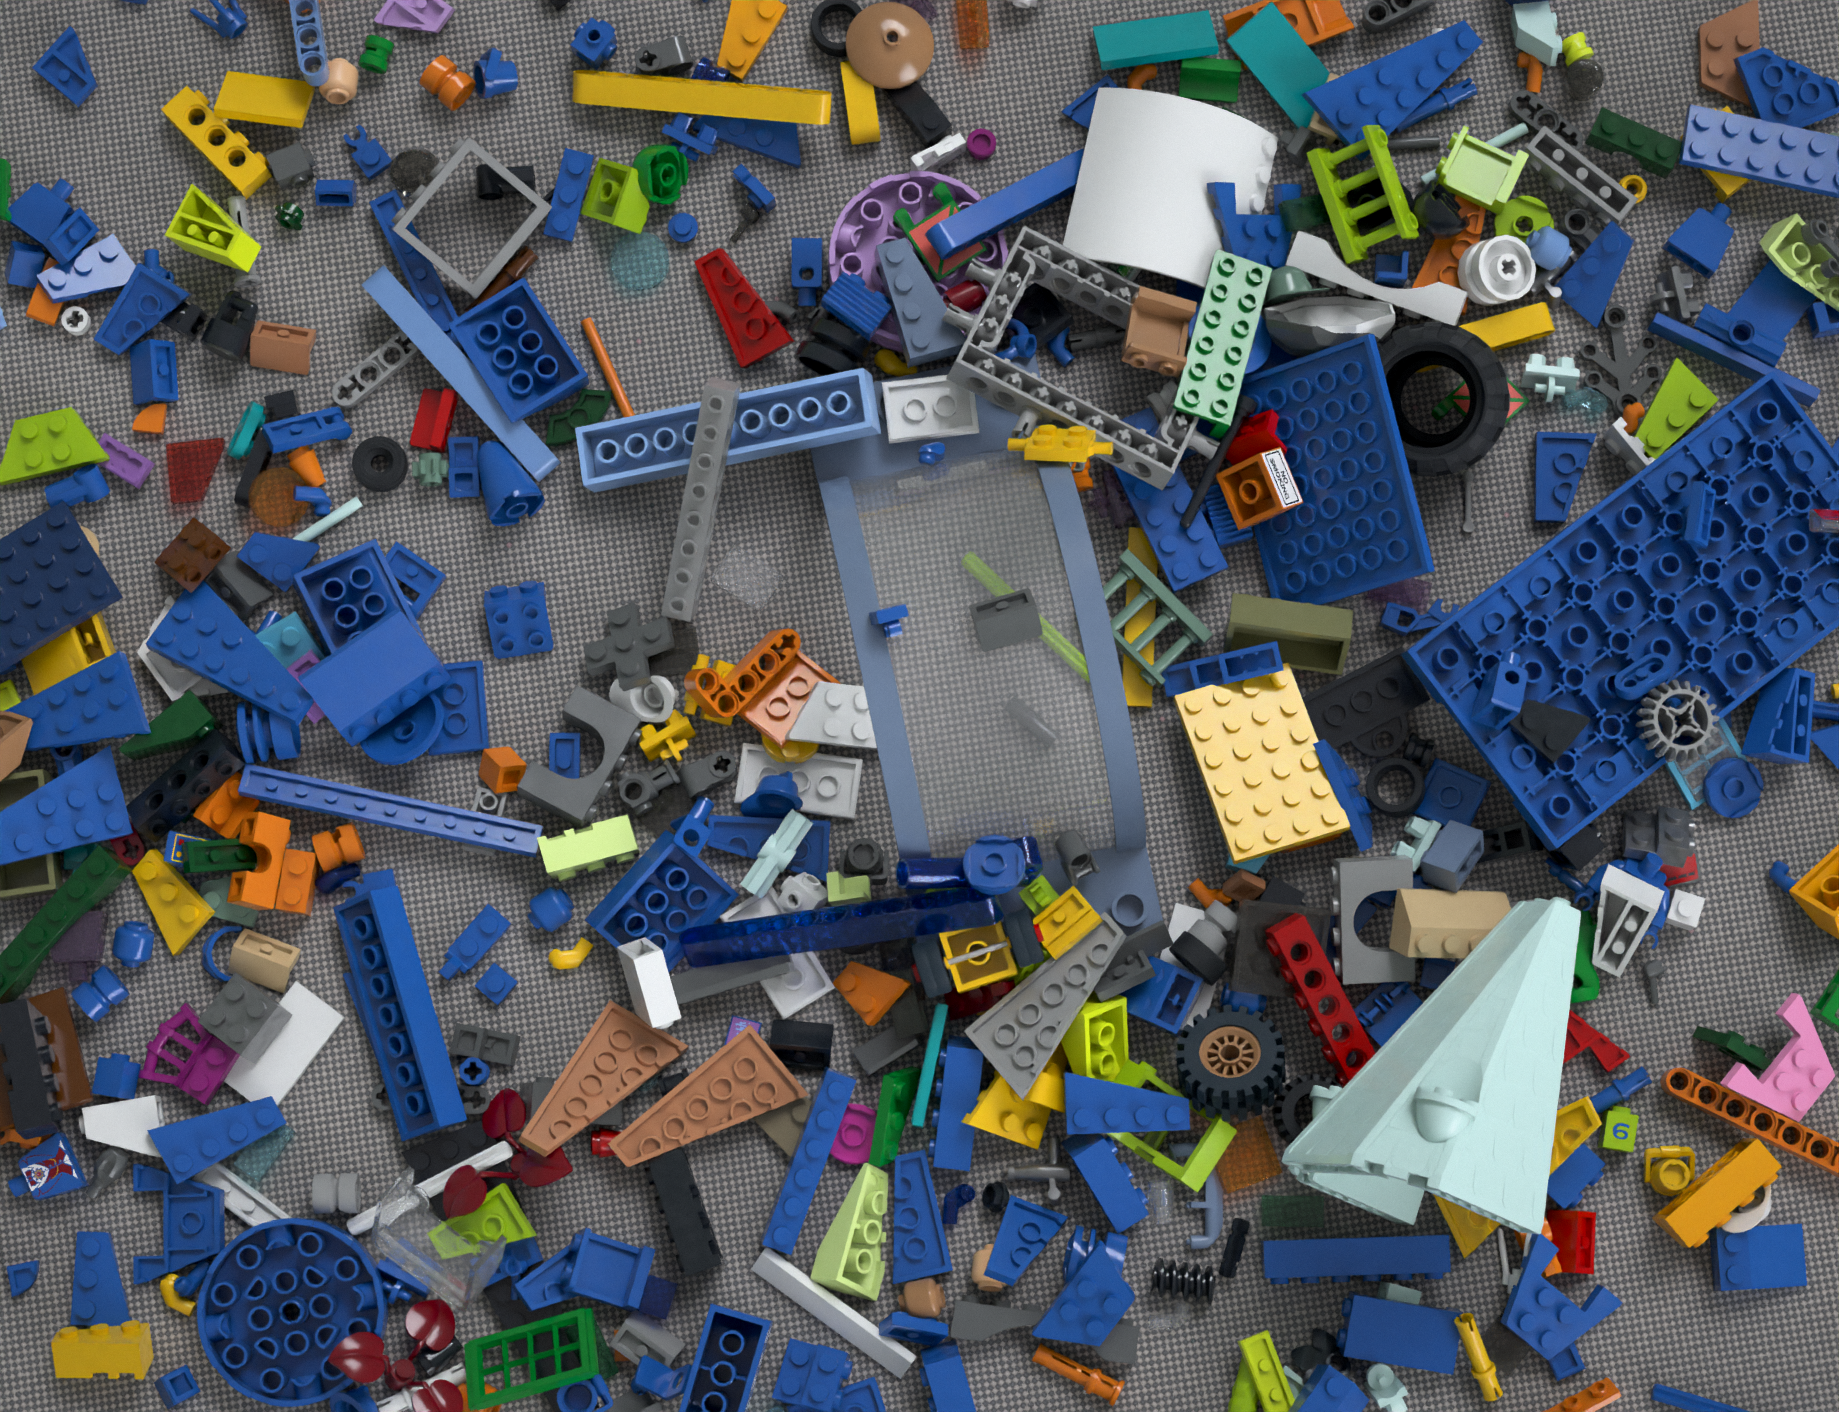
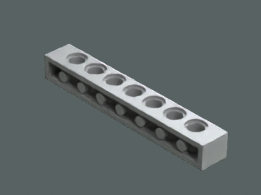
M711 377L704 385L662 606V616L691 622L698 611L741 388L740 383Z

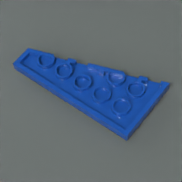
M1463 20L1307 91L1302 96L1346 146L1365 139L1362 127L1365 125H1380V128L1388 136L1483 41ZM1370 149L1356 155L1359 161L1364 160L1371 153Z
M204 580L192 593L186 589L182 592L145 643L149 650L296 726L300 724L314 704L311 695Z
M121 651L5 710L32 719L33 725L25 751L30 750L33 752L53 746L58 748L98 742L100 739L111 737L123 738L131 734L139 733L143 735L151 733L126 654Z

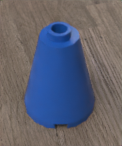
M491 440L482 444L476 456L488 519L491 520L494 526L504 527L519 523L518 517L526 513L529 518L535 515L545 503V498L540 488L502 442Z

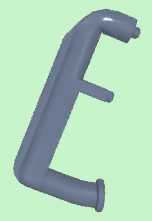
M1199 1142L1168 1143V1150L1172 1160L1175 1161L1177 1157L1191 1156ZM1222 1156L1204 1182V1202H1186V1208H1205V1235H1190V1239L1186 1240V1245H1190V1249L1210 1247L1218 1238L1223 1227Z

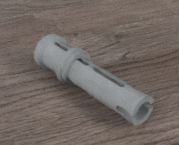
M244 196L227 198L229 216L236 223H238L239 217L241 227L250 235L245 203L246 198ZM255 260L248 273L235 268L236 278L234 279V285L236 287L247 288L261 283V278L257 275Z

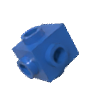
M591 17L587 23L583 22L575 31V39L570 44L573 54L597 70L605 59L608 61L613 57L618 48L614 33L615 29L606 21L601 20L598 22Z

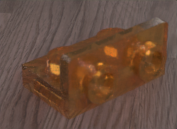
M956 0L960 49L989 48L990 34L987 0Z

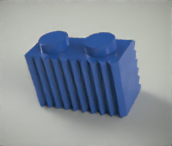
M843 271L823 296L821 306L852 330H855L866 340L870 341L891 314L890 300L881 292L875 291V293H872L864 287L866 283L858 275L851 273L849 276Z
M1220 484L1211 486L1200 509L1202 514L1207 516L1209 528L1219 548H1227L1252 540L1253 531L1251 526L1238 530Z

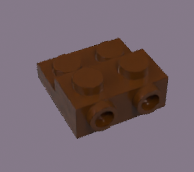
M193 517L169 546L162 551L154 563L192 593L231 547Z

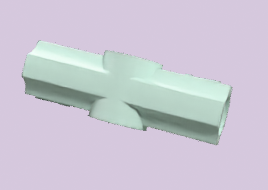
M792 808L776 833L769 837L758 853V859L741 882V885L762 899L778 874L784 871L796 854L797 850L795 849L809 831L813 822Z

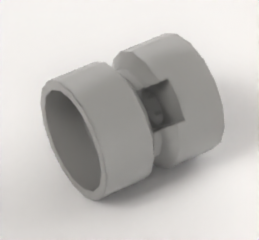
M1214 900L1204 912L1205 919H1198L1188 932L1219 956L1228 945L1227 938H1234L1245 924L1226 906Z
M341 1173L337 1179L333 1174H314L312 1184L314 1213H333L336 1208H339L341 1213H359L361 1205L359 1173Z

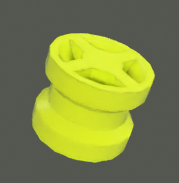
M1583 32L1576 33L1562 41V53L1566 57L1565 63L1568 68L1577 66L1594 55L1592 48L1587 47L1585 43L1586 36Z

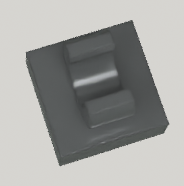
M1302 126L1299 127L1296 134L1284 130L1279 139V142L1284 143L1282 148L1286 150L1292 164L1303 167L1308 159L1306 153L1313 150L1316 145L1311 130Z

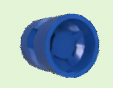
M106 965L101 966L91 975L92 981L90 983L82 982L71 992L77 1004L95 1022H98L110 1012L109 1005H118L130 995L125 985Z

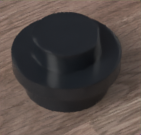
M998 1181L989 1183L983 1191V1205L991 1212L999 1213L1009 1202L1007 1186L1003 1182Z

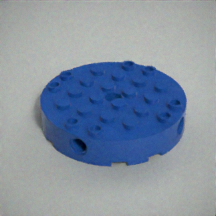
M285 1218L261 1223L239 1234L214 1259L207 1271L199 1293L197 1306L198 1331L204 1351L214 1369H217L228 1384L241 1394L274 1406L297 1407L317 1403L349 1387L355 1381L348 1378L341 1370L328 1362L330 1354L342 1340L354 1333L370 1332L384 1340L387 1329L388 1296L387 1291L382 1289L384 1279L380 1270L376 1268L377 1264L374 1258L348 1232L317 1219ZM289 1303L296 1304L300 1309V1315L296 1320H290L285 1313L286 1306Z

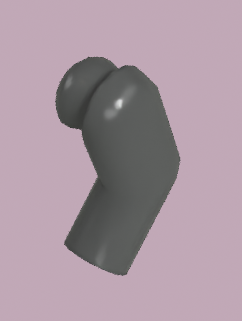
M764 301L774 315H778L790 324L798 321L800 317L799 311L785 302Z

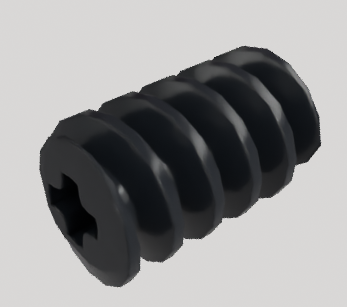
M1158 1258L1153 1268L1150 1296L1154 1288H1158L1159 1297L1163 1298L1167 1290H1170L1171 1299L1173 1300L1176 1299L1179 1292H1182L1185 1302L1188 1301L1191 1294H1194L1197 1304L1201 1302L1203 1296H1206L1208 1305L1211 1306L1216 1276L1213 1274L1212 1266H1207L1202 1274L1200 1264H1195L1191 1272H1189L1187 1262H1183L1179 1270H1177L1175 1260H1170L1165 1268L1163 1258Z

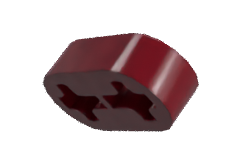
M129 817L133 833L111 839L110 842L118 857L127 865L136 866L148 851L138 830H136ZM129 841L133 847H139L140 850L136 852V859L126 857L125 854L129 852V849L125 842Z

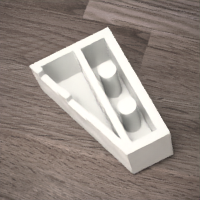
M1608 864L1600 888L1601 896L1597 914L1598 922L1595 932L1592 964L1620 978L1657 913L1665 891Z

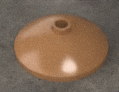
M881 2L863 9L853 19L847 31L845 48L851 67L863 80L876 87L897 89L914 83L926 72L934 53V39L928 23L917 11L901 3ZM894 35L897 38V41L890 42L888 41L887 36Z

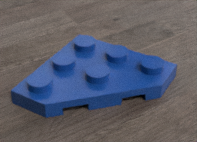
M1765 47L1733 59L1756 119L1803 128L1839 113V85L1837 81L1813 73L1811 69L1797 62L1781 58Z

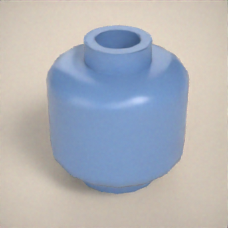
M1544 226L1538 231L1533 230L1525 242L1531 251V258L1535 263L1549 271L1556 267L1561 268L1564 266L1572 251V247L1569 246V238L1550 226Z

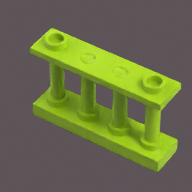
M1380 125L1363 126L1362 130L1365 139L1334 153L1330 152L1329 148H1316L1306 153L1346 264H1356L1368 260L1369 257L1366 252L1368 247L1399 233L1402 239L1420 237L1417 230L1418 221L1408 206L1387 147V135L1380 128ZM1370 149L1375 167L1342 181L1336 169L1338 164ZM1380 177L1385 194L1352 209L1347 199L1348 191ZM1390 205L1396 222L1365 236L1360 235L1356 224L1358 219Z

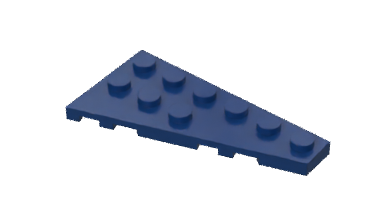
M110 745L0 812V866L133 833Z

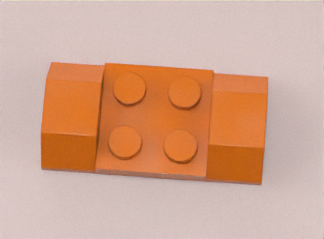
M1263 0L1222 17L1228 39L1269 2H1273L1309 48L1354 29V25L1346 16L1340 0ZM1234 53L1236 60H1240L1239 57ZM1241 61L1242 69L1247 70L1248 68Z

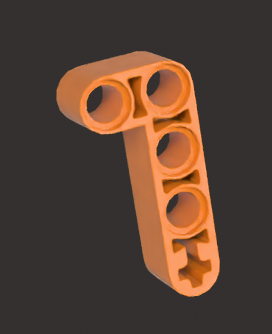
M793 629L772 630L724 678L711 668L693 669L684 678L685 689L710 717H732L799 650L801 644L800 637ZM761 656L764 657L766 662L764 670L759 666V658ZM701 675L706 679L704 689L700 688L698 682ZM741 676L746 683L743 691L739 688L738 684ZM720 697L725 701V709L723 711L718 707Z

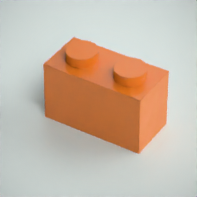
M286 849L275 909L280 912L311 916L320 868L316 853Z

